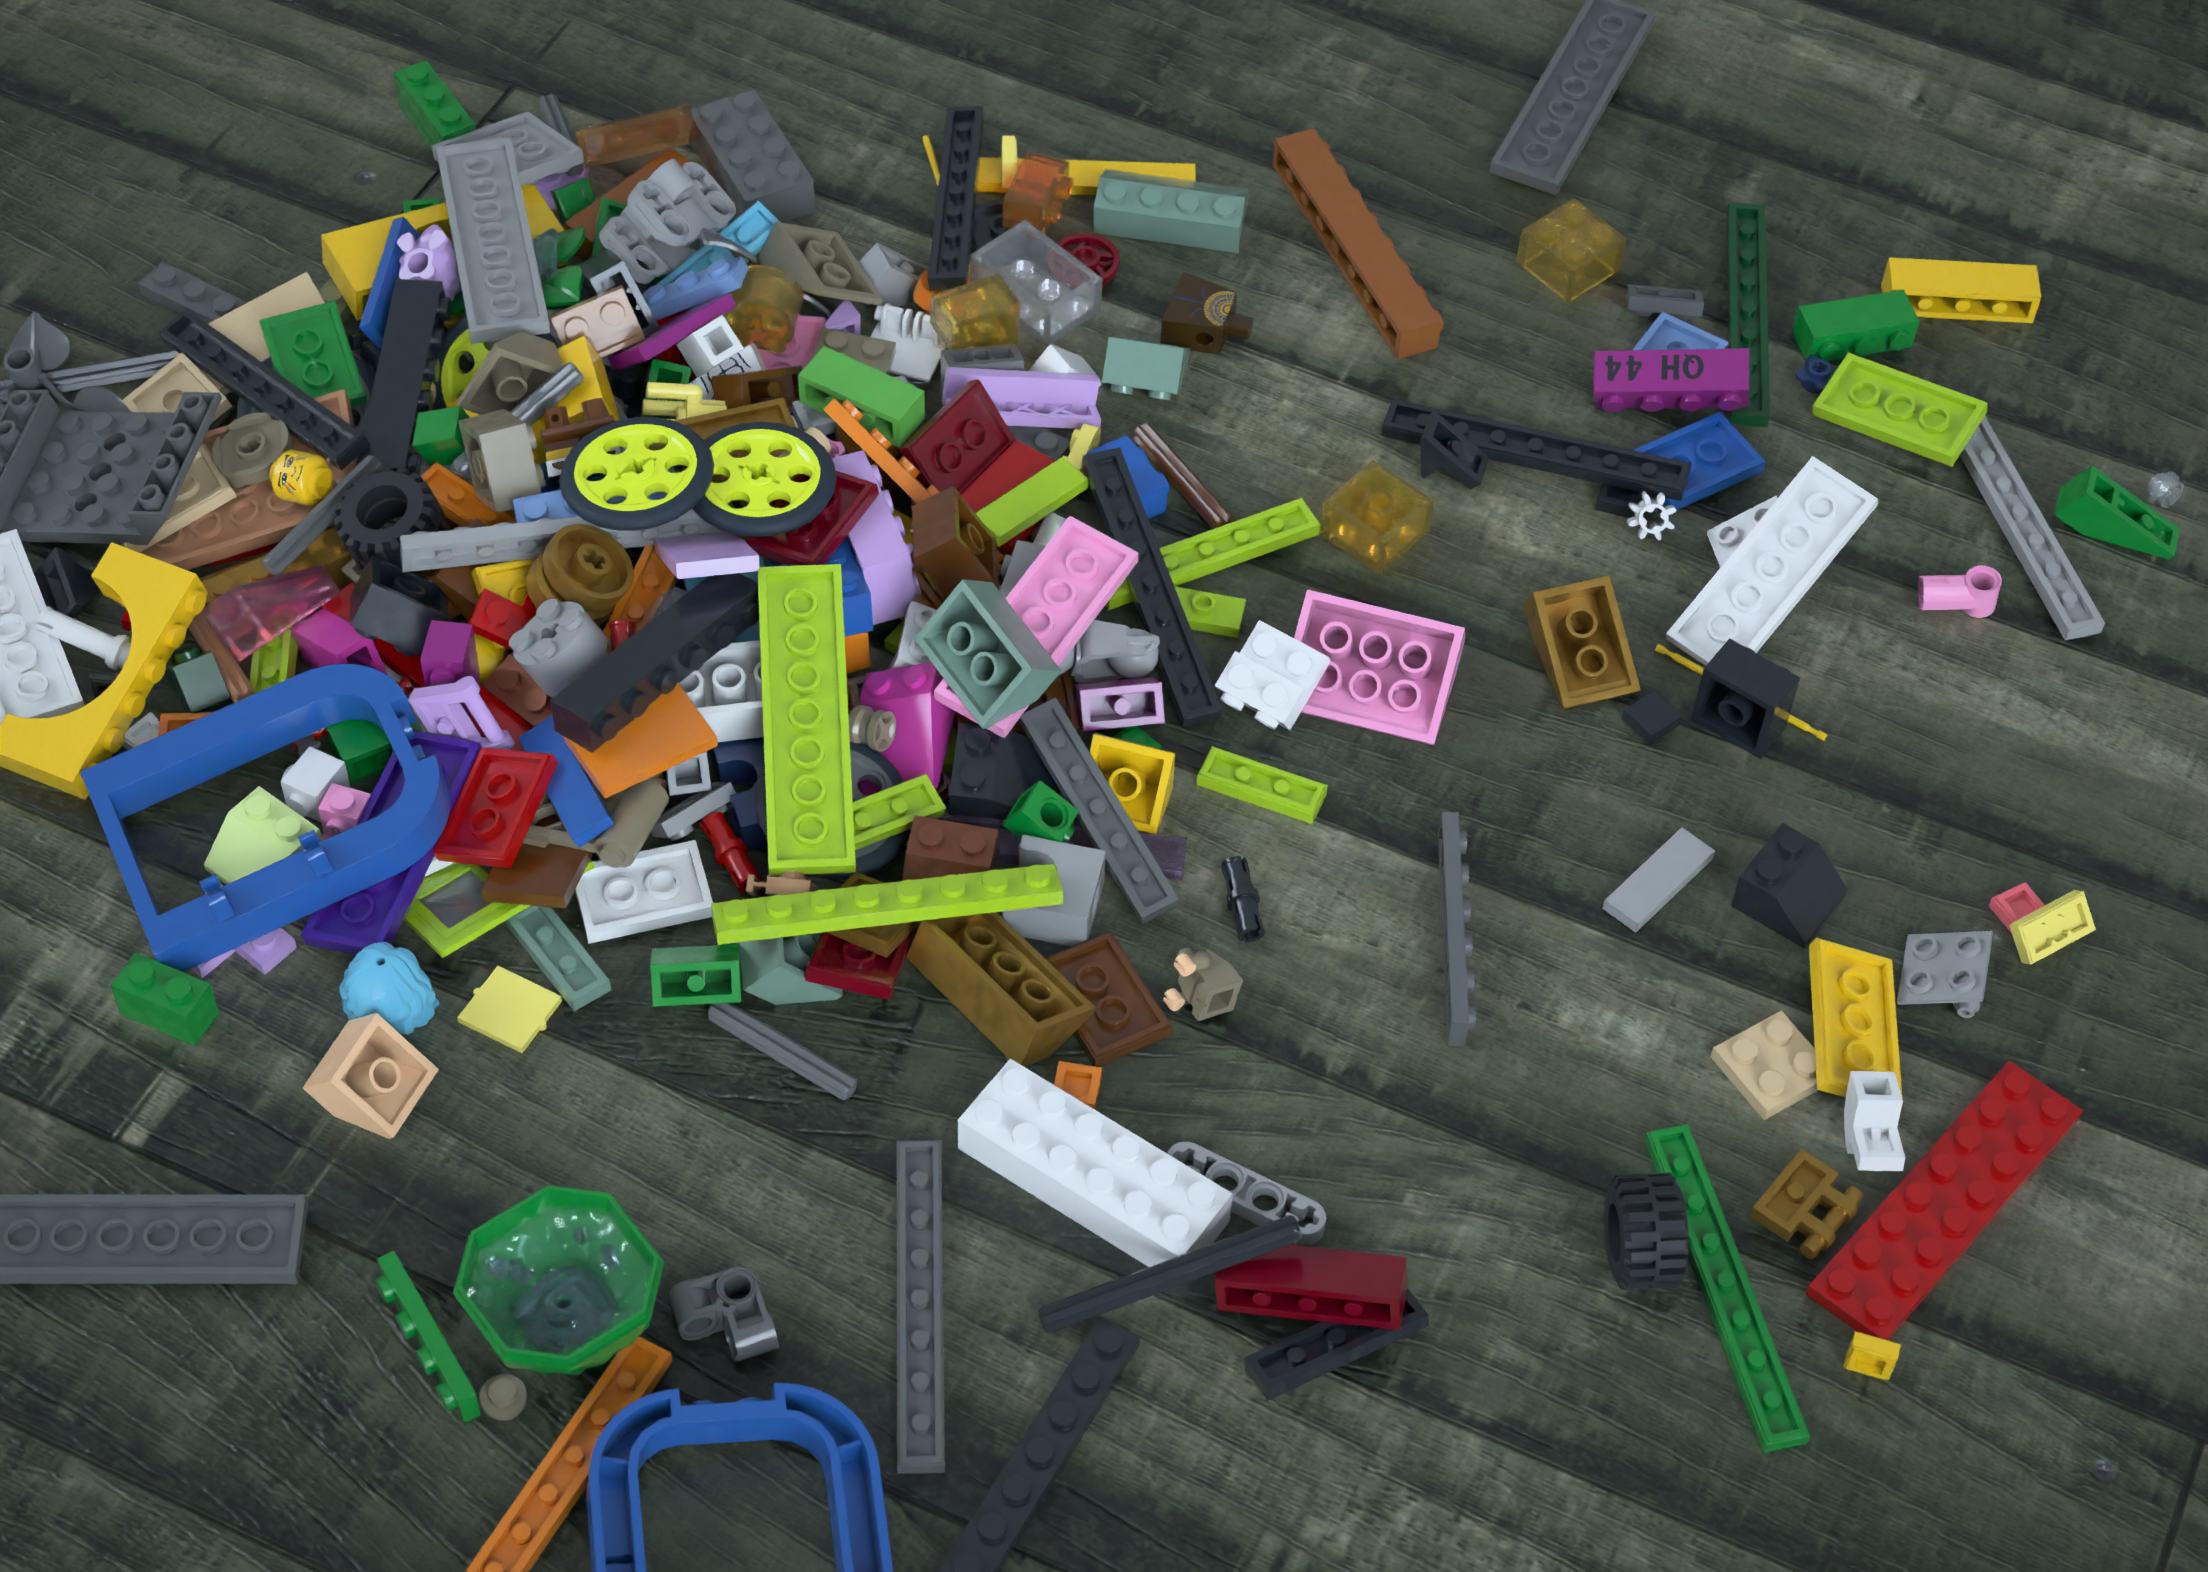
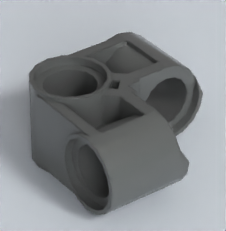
M731 1267L712 1275L682 1281L669 1290L668 1299L679 1335L682 1339L699 1340L724 1330L734 1362L780 1349L770 1311L766 1309L757 1278L749 1269ZM742 1292L748 1294L742 1299L735 1300L730 1298L735 1293Z

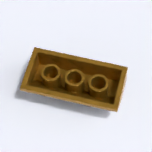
M335 525L328 526L278 576L269 573L262 565V560L271 551L269 550L199 578L208 592L204 609L224 641L256 627L257 613L292 604L299 610L337 594L352 583L346 578L341 569L353 558L337 534L338 530Z
M997 912L921 921L906 956L921 974L946 996L1008 1059H1012L1024 1067L1050 1057L1093 1015L1096 1009L1084 995Z

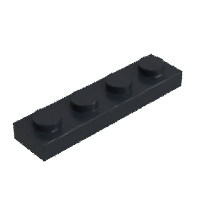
M1408 1289L1400 1330L1320 1322L1244 1357L1245 1370L1269 1401L1429 1326L1428 1313Z

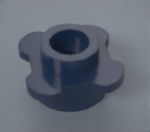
M1810 356L1806 358L1803 369L1797 370L1796 379L1800 381L1806 391L1821 394L1838 367L1830 365L1827 361L1816 356Z

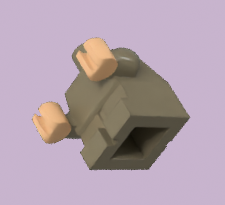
M1188 947L1182 949L1176 956L1175 960L1177 963L1174 962V967L1180 973L1178 983L1182 992L1179 993L1175 988L1165 992L1166 998L1164 997L1163 1001L1169 1009L1177 1011L1183 1005L1191 1003L1193 1006L1192 1014L1197 1021L1234 1010L1243 979L1232 965L1210 950L1198 951L1194 954Z

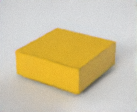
M1855 1331L1846 1353L1843 1367L1887 1381L1890 1379L1898 1360L1901 1344Z

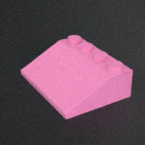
M1307 589L1294 639L1328 656L1331 662L1301 713L1434 746L1463 650L1465 628Z

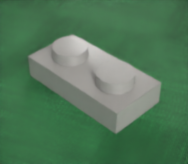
M713 782L711 784L712 790L697 792L663 812L651 831L653 837L670 838L671 841L680 839L694 830L691 824L701 818H705L714 812L724 813L727 811L726 803L730 802V795L736 794L731 782Z

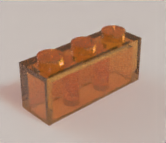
M689 103L585 127L575 132L579 147L583 150L585 168L687 145L698 139Z

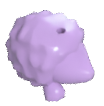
M438 225L428 227L417 241H415L411 233L403 234L397 240V245L405 253L399 259L401 264L399 269L400 279L442 281L445 297L451 298V301H453L455 295L460 292L461 284L454 245Z

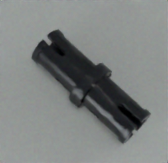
M1241 856L1227 858L1221 864L1228 892L1225 899L1226 904L1234 915L1238 939L1240 941L1245 940V942H1254L1265 935L1258 910L1260 902L1259 892L1253 887L1248 860L1245 857L1241 859Z

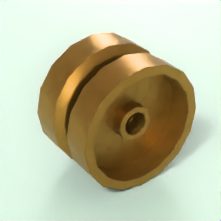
M574 524L564 526L553 536L545 547V551L537 557L529 568L526 584L528 595L536 609L543 602L552 598L556 599L559 603L565 601L576 602L583 607L599 626L631 588L634 572L632 561L625 549L610 534L594 526Z

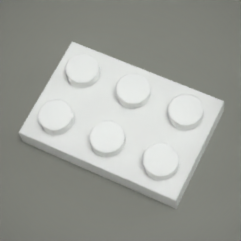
M696 840L640 851L631 866L626 868H613L607 866L601 860L593 861L595 868L582 875L575 889L588 944L712 917L711 903H713Z

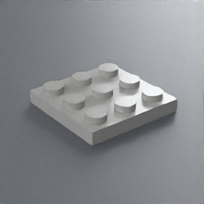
M528 111L432 145L434 159L438 161L437 146L511 137L521 185L535 184L543 177L554 173L568 172L571 167L584 163L583 150Z

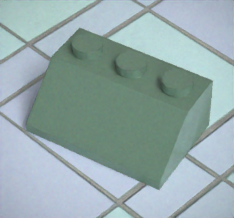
M962 579L914 638L981 728L985 729L1037 701L1061 673V669L993 582Z

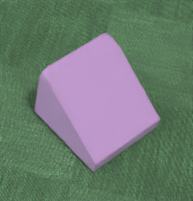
M844 300L825 322L824 328L861 335L860 314L849 300Z

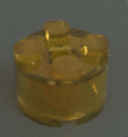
M749 265L741 288L729 292L736 303L735 308L723 316L743 348L748 346V344L755 343L758 349L782 353L786 350L787 344L793 339L804 300L803 290L796 281L793 286L785 280L786 273L776 268L763 265Z

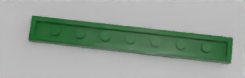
M1684 1124L1646 1132L1644 1141L1656 1173H1671L1681 1189L1688 1221V1257L1763 1453L1807 1444L1810 1434L1689 1125Z

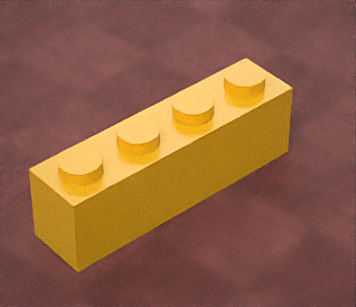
M1889 257L1881 283L1882 293L1904 290L1917 317L2033 323L2041 300L2037 265Z

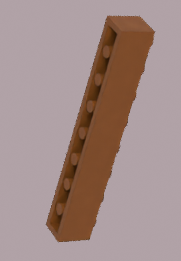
M1314 128L1276 138L1272 166L1397 360L1438 348L1440 331L1443 330L1441 314L1430 305L1424 288L1420 284L1417 285L1411 276L1408 264L1405 260L1400 259L1394 250L1391 238L1388 235L1385 236L1378 226L1375 214L1372 211L1369 212L1362 201L1360 191L1357 188H1353L1347 179L1344 167L1336 162L1331 154L1328 143L1322 141Z

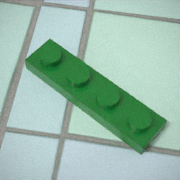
M395 1251L377 1258L381 1277L375 1279L379 1292L386 1304L395 1302L400 1313L396 1314L395 1317L405 1338L408 1340L415 1337L420 1348L415 1350L426 1375L428 1376L435 1372L441 1383L436 1386V1390L445 1409L448 1412L456 1409L464 1424L481 1416L476 1392Z

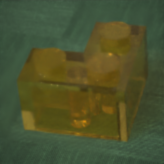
M999 273L931 295L930 324L948 349L1008 344L1017 345L1020 301Z

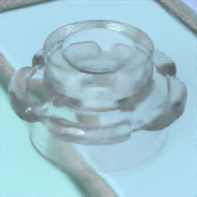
M2173 471L2159 473L2148 484L2147 489L2150 492L2148 500L2151 504L2156 502L2163 508L2170 507L2181 497L2184 491V484Z

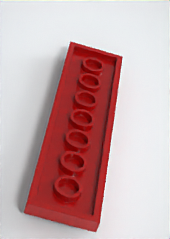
M2009 1060L1809 1284L1806 1295L1856 1332L1888 1341L2079 1121L2083 1110Z

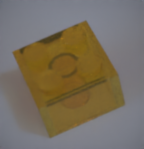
M1573 198L1522 230L1517 263L1569 303L1620 271L1627 238Z
M1372 460L1323 503L1320 535L1381 575L1430 531L1434 499Z

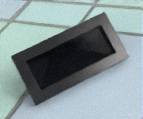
M56 547L34 572L46 606L73 619L101 593L91 574L64 550Z

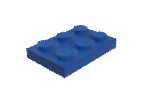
M1721 412L1633 450L1692 463L1691 473L1682 501L1665 498L1662 505L1663 507L1673 505L1676 510L1763 472L1766 462Z

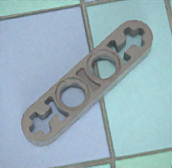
M1179 1142L1168 1150V1155L1182 1163L1187 1159L1193 1161V1166L1188 1165V1167L1202 1175L1205 1174V1168H1208L1206 1178L1214 1181L1219 1176L1233 1178L1238 1186L1234 1190L1229 1191L1233 1193L1231 1213L1261 1226L1282 1218L1285 1206H1289L1290 1213L1286 1212V1216L1293 1215L1297 1222L1303 1221L1306 1217L1313 1219L1312 1224L1308 1223L1305 1228L1300 1227L1302 1239L1296 1242V1244L1303 1246L1312 1245L1323 1237L1326 1225V1212L1316 1201L1195 1143ZM1268 1195L1273 1197L1278 1205L1270 1211H1263L1255 1207L1253 1200L1257 1196Z

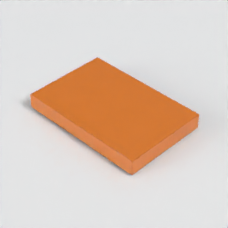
M678 682L670 693H662L648 706L647 710L640 717H636L621 729L614 738L606 741L593 753L563 736L564 741L604 799L718 746L716 734Z

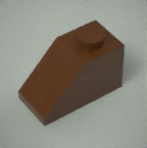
M802 365L712 376L714 398L717 401H725L727 409L782 397L787 407H792V402L799 400L798 374L802 371Z

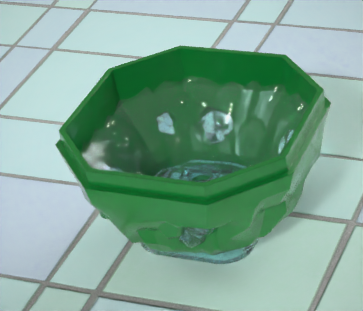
M548 1185L471 1231V1234L468 1236L453 1294L505 1366L516 1369H528L529 1371L539 1372L541 1375L548 1373L571 1376L580 1375L587 1368L604 1365L615 1353L632 1345L636 1338L649 1327L664 1260L610 1193Z

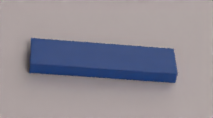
M404 216L393 220L359 328L380 351L395 280L400 279L399 269L401 264L399 259L405 254L397 245V240L408 232L414 236L415 241L420 237V234Z
M552 715L518 738L526 752L553 754L558 761L546 792L571 839L579 848L615 824L593 782L564 741L563 735L554 730Z

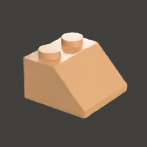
M374 1013L347 1022L303 1086V1089L334 1117L391 1139L395 1137L439 1069L378 1013Z

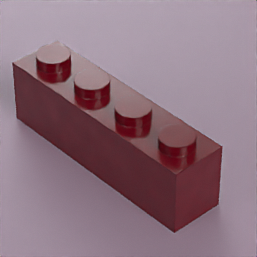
M1291 1244L1218 1271L1215 1277L1217 1310L1400 1330L1408 1290L1407 1257Z

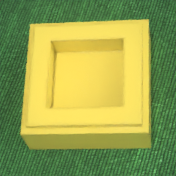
M1002 136V188H1015L1017 183V138L1015 136Z

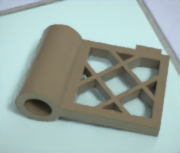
M646 779L612 795V800L605 803V806L615 824L579 848L571 839L549 795L545 791L523 844L546 848L548 843L585 850L597 853L600 860L609 867L626 868L631 866L668 804L669 796L660 784L651 779ZM595 786L597 792H598L599 795L601 796L602 794L600 793V791H599V790L597 789V787ZM556 814L559 822L546 827L535 826L538 820Z

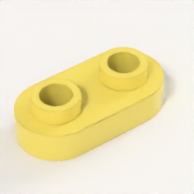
M1084 423L1080 430L1075 429L1070 440V454L1068 457L1062 456L1084 475L1085 473L1081 465L1082 456L1087 455L1088 451L1098 448L1101 428Z

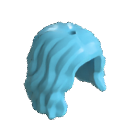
M387 942L373 943L358 952L353 961L350 962L348 969L345 970L344 979L339 987L343 1011L348 1015V1021L378 1013L401 1035H409L415 1028L426 1025L434 1016V1009L440 1005L438 999H436L435 991L431 987V981L420 968L415 955L408 949L402 947L394 948Z

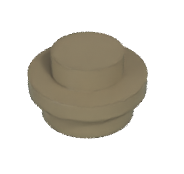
M496 1375L483 1384L479 1393L480 1405L488 1416L496 1420H511L518 1416L526 1405V1387L514 1375Z

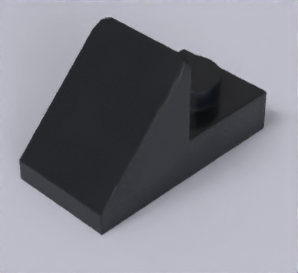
M1436 411L1429 414L1420 440L1422 478H1426L1443 467L1469 490L1479 486L1490 457Z

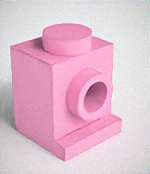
M332 783L318 807L323 829L322 840L324 841L355 827L371 794Z

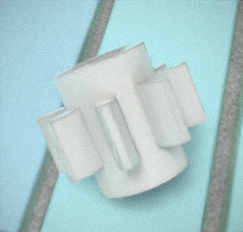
M1643 491L1642 501L1638 504L1631 502L1628 504L1635 512V517L1629 518L1627 523L1629 526H1641L1638 531L1640 539L1646 537L1647 533H1653L1658 540H1661L1660 532L1665 527L1669 529H1674L1675 527L1669 521L1668 515L1676 512V508L1673 505L1662 506L1665 501L1663 493L1660 492L1656 499H1652ZM1656 507L1660 518L1657 521L1651 519L1647 524L1643 513L1645 511L1653 512Z

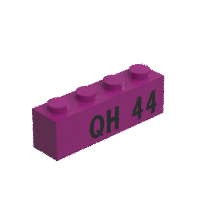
M1749 348L1595 351V409H1603L1607 412H1620L1624 409L1641 408L1644 411L1656 412L1663 408L1697 411L1706 407H1719L1722 410L1732 411L1740 407H1749Z

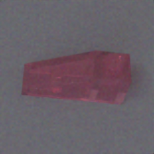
M320 565L235 586L204 607L202 613L218 637L237 661L240 662L333 599L341 591L325 568Z

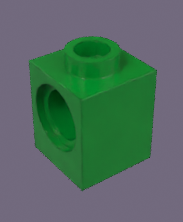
M1039 780L1020 794L1002 825L1020 839H1022L1023 835L1067 843L1075 831L1071 824L1079 810Z

